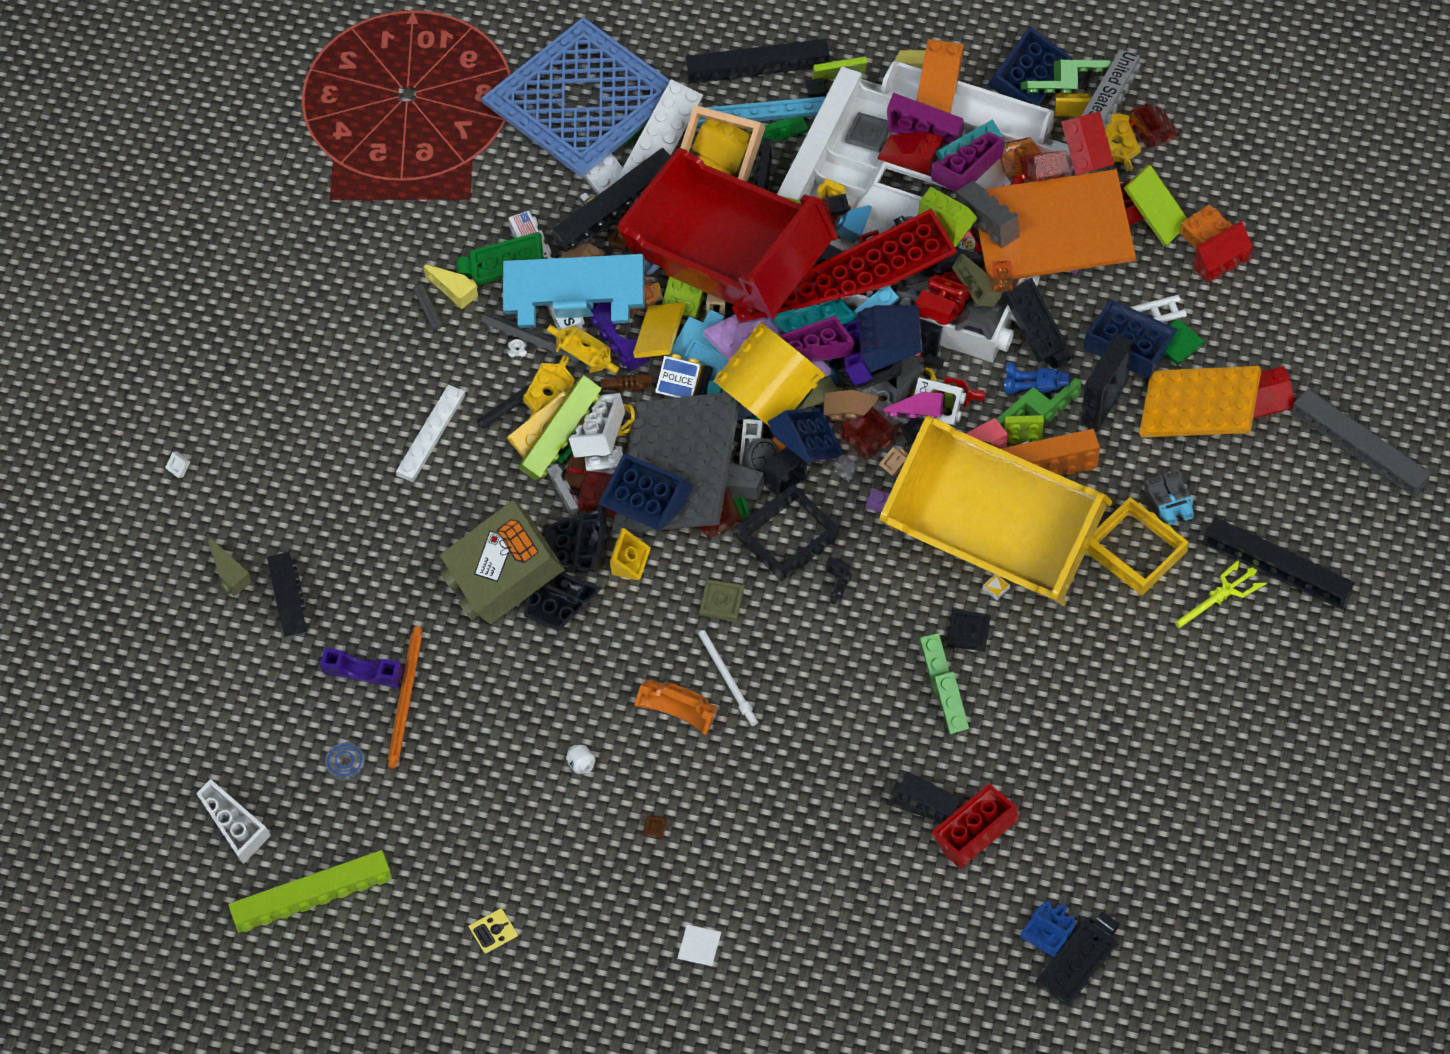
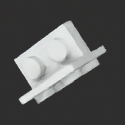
M613 446L611 454L605 456H585L587 481L611 478L623 455L622 447Z

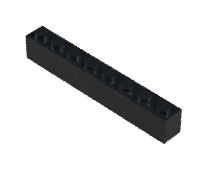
M827 39L686 56L689 84L812 69L816 64L830 62Z
M663 147L554 227L551 237L564 252L569 249H575L582 239H588L594 230L603 228L609 219H615L621 213V210L625 207L628 209L634 204L635 200L670 159L669 153Z
M1214 517L1205 531L1203 545L1341 610L1352 595L1355 582L1224 520Z

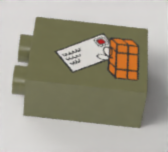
M514 500L439 555L447 567L440 572L442 578L453 591L460 587L465 595L459 601L463 611L471 620L480 616L490 625L565 570L528 512Z

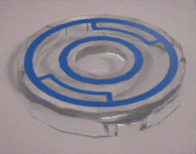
M344 742L333 746L328 751L325 764L328 773L335 779L346 781L357 777V774L363 771L365 759L362 750L357 745ZM344 758L350 759L347 765L340 764V761Z

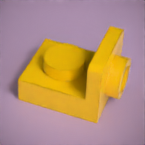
M826 178L824 183H820L817 188L818 198L822 202L826 195L832 197L846 194V187Z

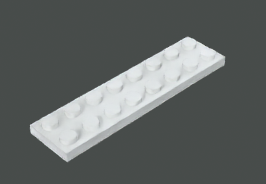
M671 79L616 181L662 147L671 156L688 125L694 105H699L703 95Z

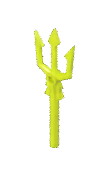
M1236 561L1220 575L1223 587H1217L1215 591H1210L1209 595L1211 597L1177 620L1175 625L1181 628L1213 604L1218 603L1221 605L1223 600H1226L1231 594L1244 598L1267 583H1253V587L1243 593L1234 589V587L1248 577H1254L1257 572L1256 569L1249 568L1246 574L1232 584L1228 583L1226 576L1233 570H1238L1239 561Z

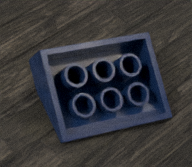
M1029 26L987 85L999 94L1039 106L1047 93H1044V90H1038V93H1027V90H1021V82L1054 81V61L1071 60L1072 57Z
M1110 299L1087 331L1083 349L1102 357L1115 334L1126 337L1133 341L1129 370L1150 379L1161 363L1177 329Z
M875 305L858 312L861 357L870 373L923 352L919 307L917 305Z
M821 407L785 410L768 421L770 431L775 438L807 463L844 459L846 457L826 416L823 415L824 412Z
M623 453L598 504L661 532L687 502L694 485L682 477Z

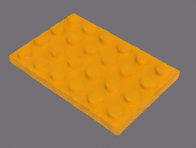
M1260 366L1154 371L1148 383L1139 431L1140 436L1166 437L1251 433L1261 375Z

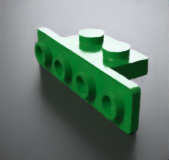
M803 116L793 119L787 118L765 125L760 145H763L764 138H771L772 142L807 132L808 127Z

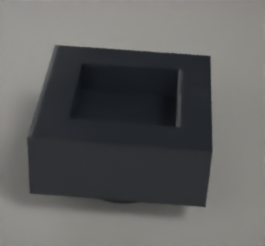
M823 78L805 80L808 98L826 96Z
M846 194L828 197L832 216L845 214L850 211Z

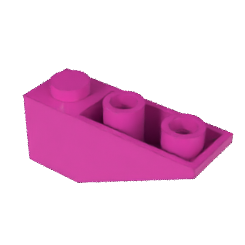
M921 392L883 408V411L888 412V416L899 417L900 413L907 414V418H918V415H923L926 418L929 415L937 419V417H942L944 394Z

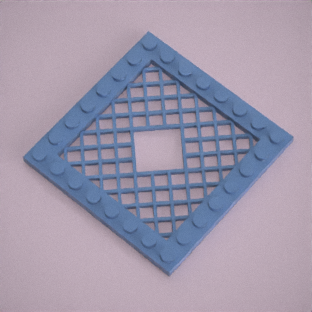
M583 17L481 99L483 104L582 178L646 126L670 80ZM588 44V49L578 50V45ZM588 53V59H578V54ZM591 53H600V58L590 59ZM566 54H575V59L565 60ZM603 62H613V67L603 68ZM578 63H588V68L578 69ZM590 63H600V68H590ZM563 64L562 70H553V65ZM565 64H575V69H565ZM625 71V77H615V72ZM600 72V78H590V73ZM603 72H613V77L603 78ZM575 73V79H565V74ZM578 73H587V78L578 79ZM550 74V80H540V75ZM553 74H562V79L553 80ZM638 80V86H628V81ZM612 81V87H603V82ZM615 81H625V86L615 87ZM600 82V107L565 108V83ZM562 83V89H552V84ZM537 84V90H527V85ZM540 84H550L549 89L540 90ZM638 90V96H628V91ZM640 90H650V95L640 96ZM612 91V97H603V92ZM615 91H625V96L615 97ZM562 93V99H552V94ZM537 94V100H527V95ZM540 94H549V99L540 100ZM524 95V100L514 101V96ZM625 100V106H615V101ZM628 100H638V105L628 106ZM640 100H646L640 105ZM602 101H612V106L602 107ZM549 103V109H539V104ZM552 103H562V108L552 109ZM524 104V110L518 105ZM527 104H536V109L527 110ZM625 110V116H615V111ZM599 111V117H590V112ZM602 111H612V116L602 117ZM574 112V118H564V113ZM577 112H587V117L577 118ZM549 113V119H539V114ZM552 113H562L561 118L552 119ZM530 114H536V119ZM615 120H621L618 124L615 125ZM590 121H599V127H589ZM602 121H612V126L602 127ZM564 122H574V128H564ZM577 122H587V127L577 128ZM542 123H549V129ZM552 123H561V128L551 129ZM587 131L586 137H577V132ZM589 131H599V137H589ZM602 131H608L602 136ZM561 132V138L555 133ZM564 132H574V138H564ZM586 141V147H576L577 142ZM589 141H596L589 146ZM567 142H574V147Z

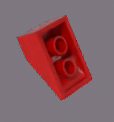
M928 132L890 135L878 155V159L929 175L932 170V163L938 160L935 152L942 148L943 137Z

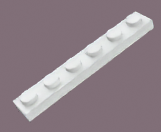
M451 385L446 387L396 471L398 477L414 482L465 397V391Z

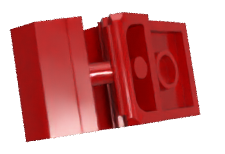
M954 271L946 272L941 276L935 274L928 280L927 287L929 292L922 290L915 305L919 307V315L921 317L935 320L940 325H948L962 314L965 300L971 297L968 292L969 287L963 285Z

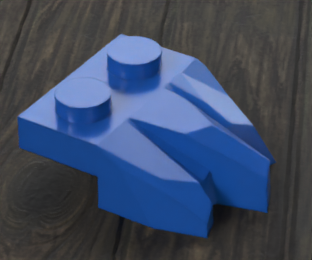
M1046 901L1033 913L1030 922L1022 930L1020 938L1055 957L1066 944L1073 931L1075 917L1064 916L1067 911V907L1064 904L1056 909H1052L1051 903Z

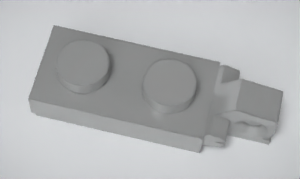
M558 464L547 468L554 487L571 516L578 514L579 502L575 495L571 496L569 492L571 488L567 480L563 481L561 478V468Z

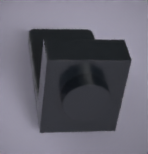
M829 557L826 562V572L840 577L831 593V603L835 604L838 599L842 598L845 590L844 586L850 583L853 574L851 573L850 564L845 563L839 558Z

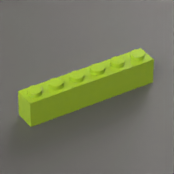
M586 376L580 377L517 468L535 481L539 478L543 479L548 473L547 467L549 464H554L560 456L558 451L561 448L564 449L569 443V435L576 432V428L580 425L578 424L580 419H584L589 414V406L592 403L595 404L601 395L598 393L602 388Z

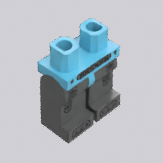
M1180 470L1164 474L1163 478L1160 475L1145 480L1144 491L1158 515V519L1164 520L1169 525H1174L1177 522L1176 516L1182 515L1184 520L1193 518V500L1184 485Z

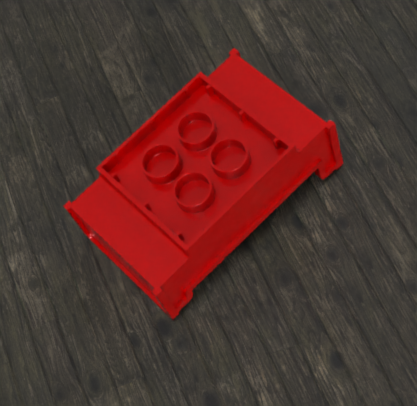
M678 148L618 224V230L632 255L643 254L646 261L663 268L667 276L749 312H752L755 308L766 313L768 318L772 320L776 318L778 309L832 240L835 241L838 237L819 198L804 194L800 199L801 204L705 165L701 158L683 148Z

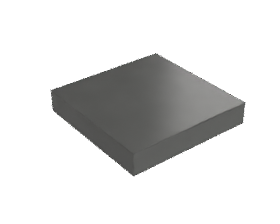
M858 112L845 138V143L879 152L889 133L888 120Z

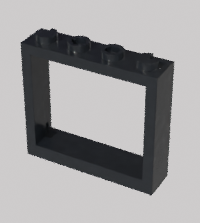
M1119 334L1114 335L1084 387L1081 425L1087 427L1088 430L1094 429L1095 432L1099 431L1128 383L1133 341Z
M794 484L790 485L735 527L736 538L781 582L788 576L792 577L797 569L806 566L810 559L815 555H820L824 548L834 544L835 540L839 538V527ZM796 500L826 531L781 565L751 534Z

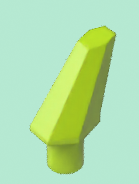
M945 392V409L949 408L952 412L956 400L954 394Z

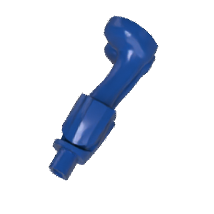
M1007 362L1006 365L1007 378L1004 380L1006 395H1011L1021 390H1030L1033 387L1038 389L1040 393H1046L1057 388L1061 389V386H1069L1070 373H1062V370L1039 368L1038 371L1023 372L1019 371L1013 362ZM1025 380H1036V381H1031V382H1018V381H1025Z

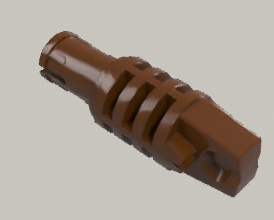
M625 374L619 375L617 378L601 379V391L618 389L620 392L628 390L637 391L644 390L646 387H653L652 375Z

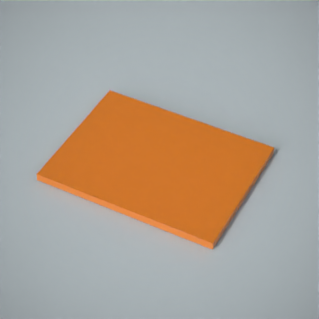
M1117 169L985 189L989 197L994 196L998 199L999 205L1005 204L1009 207L1008 212L1018 214L1019 238L1002 249L997 244H994L990 240L989 235L986 232H982L977 224L986 273L996 282L1136 261Z

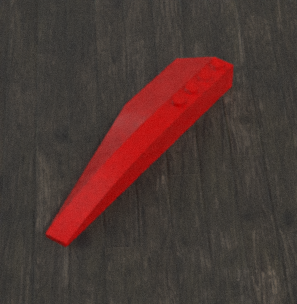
M931 208L810 268L776 314L892 286L956 254L957 250ZM738 306L732 307L740 323L768 317L766 313L755 308L752 312H749Z

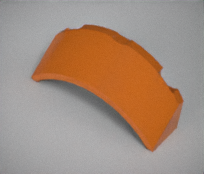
M646 680L640 685L634 704L637 707L649 708L678 717L693 725L705 735H707L718 712V708L715 705L709 704L707 698L694 691L672 683H658L653 680Z

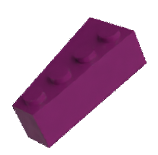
M892 94L887 107L889 132L899 134L928 132L943 137L942 143L950 144L961 138L964 131L963 118L902 95Z
M991 132L973 140L971 145L959 148L957 153L953 155L948 154L941 162L936 161L932 163L931 180L954 192L973 180L976 182L1003 156L1004 139Z
M836 315L779 336L810 362L849 357L853 352L854 340Z

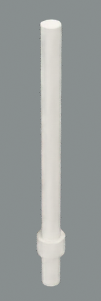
M700 631L698 635L737 700L739 710L742 715L746 716L750 725L755 726L758 721L752 712L753 708L744 699L706 631Z

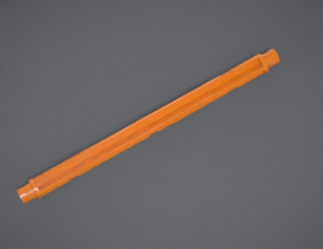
M419 626L413 628V633H411L388 754L389 768H396L397 762L400 759L422 640V628Z

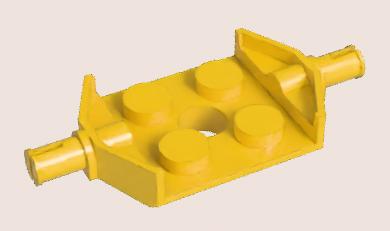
M1115 113V115L1112 114L1110 124H1106L1105 129L1114 162L1124 163L1126 171H1129V169L1131 171L1133 166L1130 160L1140 153L1141 145L1137 143L1129 123V115ZM1118 139L1121 143L1116 144L1113 140Z
M550 324L547 328V332L557 338L556 352L562 348L591 367L590 373L603 370L604 368L615 374L619 371L620 367L611 363L610 347L574 325L559 330Z
M563 355L558 364L541 363L537 374L523 396L524 403L532 411L529 419L561 392L564 391L568 395L575 381L566 369V365L570 360L568 356L566 358V355ZM549 389L553 395L547 396L543 393V390Z

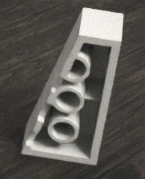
M620 393L602 395L592 407L593 412L587 414L584 418V424L576 428L577 433L570 436L569 441L574 457L605 456L611 454L625 414Z
M211 779L196 793L243 864L271 836L268 829Z

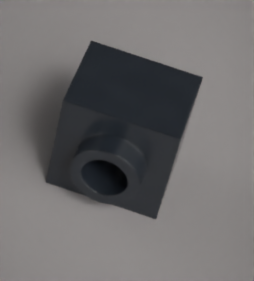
M913 418L901 426L907 443L913 445L923 420Z

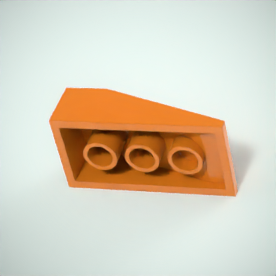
M928 39L916 101L951 114L964 57V44Z

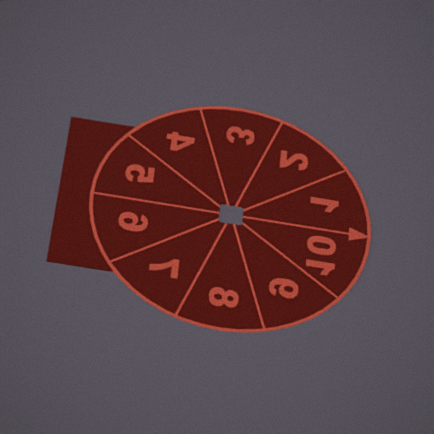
M398 11L375 16L351 26L330 41L313 61L307 73L302 91V110L307 129L317 145L333 160L330 200L470 199L473 158L491 144L506 121L483 104L481 99L511 75L507 61L495 43L479 29L463 20L429 11ZM399 88H416V100L398 101Z

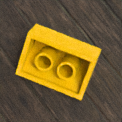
M707 119L701 125L692 151L737 175L741 169L751 134L736 126Z

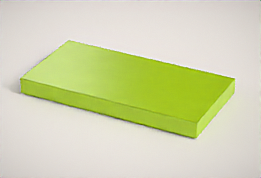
M1147 165L1124 189L1162 245L1166 246L1180 233L1181 223L1187 220V217L1152 166Z

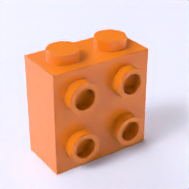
M1209 204L1181 223L1180 234L1196 249L1197 246L1228 229L1232 224L1226 221L1220 212Z

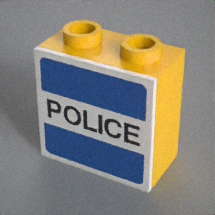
M672 353L670 357L664 356L656 393L676 398L694 396L703 365L699 364L700 360L689 358L688 361L681 360L682 356Z

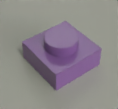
M872 489L866 503V508L882 512L890 494Z

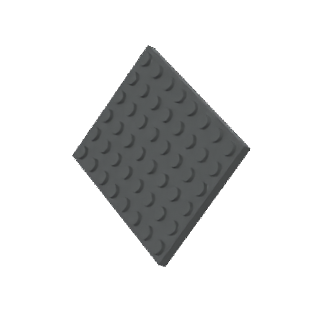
M727 392L641 401L635 404V421L631 426L626 454L682 477L694 485L687 502L662 530L719 525L740 407V403ZM615 512L612 527L614 534H619L621 528H625L630 533L656 531L651 527Z

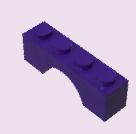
M611 302L602 303L590 310L593 313V317L590 318L592 326L599 329L601 338L604 341L607 340L611 351L619 356V361L623 367L626 366L631 372L649 362V357L635 358L633 354L638 338L626 339L616 333L615 329L619 323L613 324L611 321Z
M859 319L843 325L854 340L852 355L845 358V370L855 386L872 379V372L870 373L861 357Z
M326 647L320 662L323 674L397 689L403 675V668L400 662L387 659L364 661L354 658L344 651Z

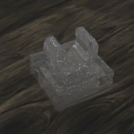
M841 455L837 461L834 473L850 482L855 475L858 463Z

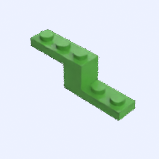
M1111 60L1054 61V81L1021 82V90H1027V93H1038V90H1044V93H1055V90H1061L1062 94L1072 93L1071 90L1078 89V72H1088V69H1093L1095 73L1104 72V69L1110 67Z
M1075 378L1069 383V386L1063 388L1051 400L1033 387L996 420L1003 429L1005 416H1024L1025 413L1029 416L1043 415L1044 424L1050 422L1058 411H1063L1072 399L1075 400L1081 394V381Z
M939 633L919 638L934 695L939 696L949 734L969 729L954 671H949Z

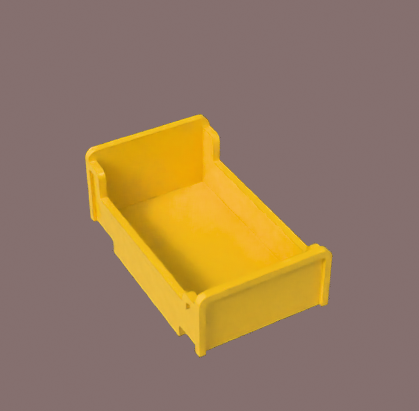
M927 415L886 501L879 520L897 532L900 530L911 537L1033 592L1046 596L1061 606H1065L1066 601L1064 598L1102 515L1106 507L1111 506L1112 500L1106 494L1078 484L962 433L951 425Z

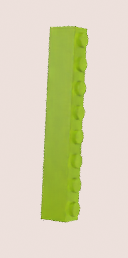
M380 850L229 903L228 905L237 932H248L254 927L268 925L280 918H288L299 911L305 912L316 905H325L333 899L345 898L350 893L365 891L370 886L376 884H384L392 878L384 853Z

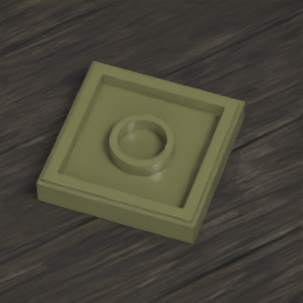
M706 579L699 616L737 622L745 585Z

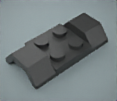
M1001 296L994 307L978 306L971 297L961 314L955 330L959 331L967 325L982 329L986 338L991 340L1007 307L1004 296Z

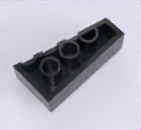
M290 552L268 556L267 561L284 637L307 632L303 614L306 606L304 599H300V597H303L301 585L297 586L300 583L298 572H294V570H297L295 559H291Z

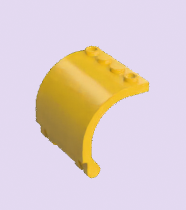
M760 322L746 341L741 344L738 351L729 359L725 367L718 372L713 381L769 426L768 421L783 411L795 410L812 388L815 389L817 382L821 378L823 379L826 374Z

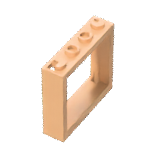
M694 105L680 148L689 152L700 117L751 130L753 132L738 176L739 179L748 182L765 126L761 122Z

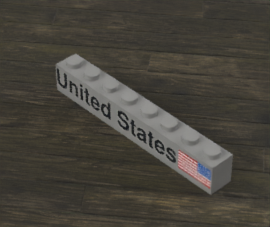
M1119 50L1081 116L1100 111L1104 128L1106 129V124H1110L1112 114L1115 115L1118 104L1122 103L1124 94H1127L1129 85L1133 83L1135 73H1139L1141 67L1139 55Z

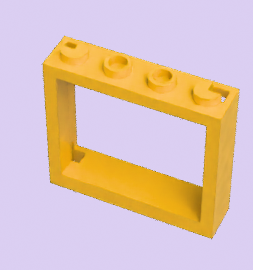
M1129 497L1096 529L1086 553L1143 596L1187 553L1189 542L1183 538V535L1176 533L1169 524L1163 523L1158 519L1155 513L1149 512L1140 502L1137 503ZM1128 514L1132 515L1176 549L1146 579L1099 543Z

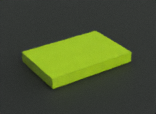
M859 57L816 64L813 66L811 78H823V81L835 79L841 67L865 74L867 58Z

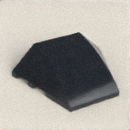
M599 505L593 511L588 513L584 511L581 512L580 516L572 519L568 517L547 526L545 540L562 565L590 572H596L604 566L608 527L603 506Z
M561 572L527 597L524 616L559 632L602 588Z

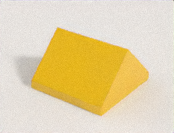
M1055 93V117L1081 116L1092 98L1091 93Z
M621 528L610 559L611 574L637 581L640 580L651 547L625 528Z

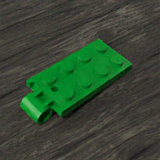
M539 232L471 250L470 258L459 257L456 259L457 273L465 275L468 279L472 276V280L475 281L477 286L503 279V261L544 259L542 236Z

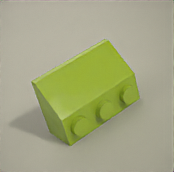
M932 187L928 189L919 201L918 215L932 208L954 247L958 245L977 220V217L967 206Z

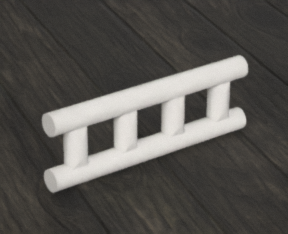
M1179 295L1130 307L1139 312L1151 309L1153 318L1161 322L1187 316L1185 309L1179 311L1176 303L1180 302ZM1168 305L1171 313L1161 315L1158 307Z

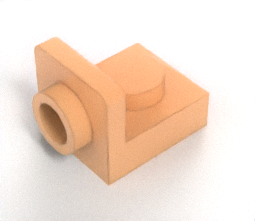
M892 447L879 465L895 477L902 469L908 453L902 448L897 450Z

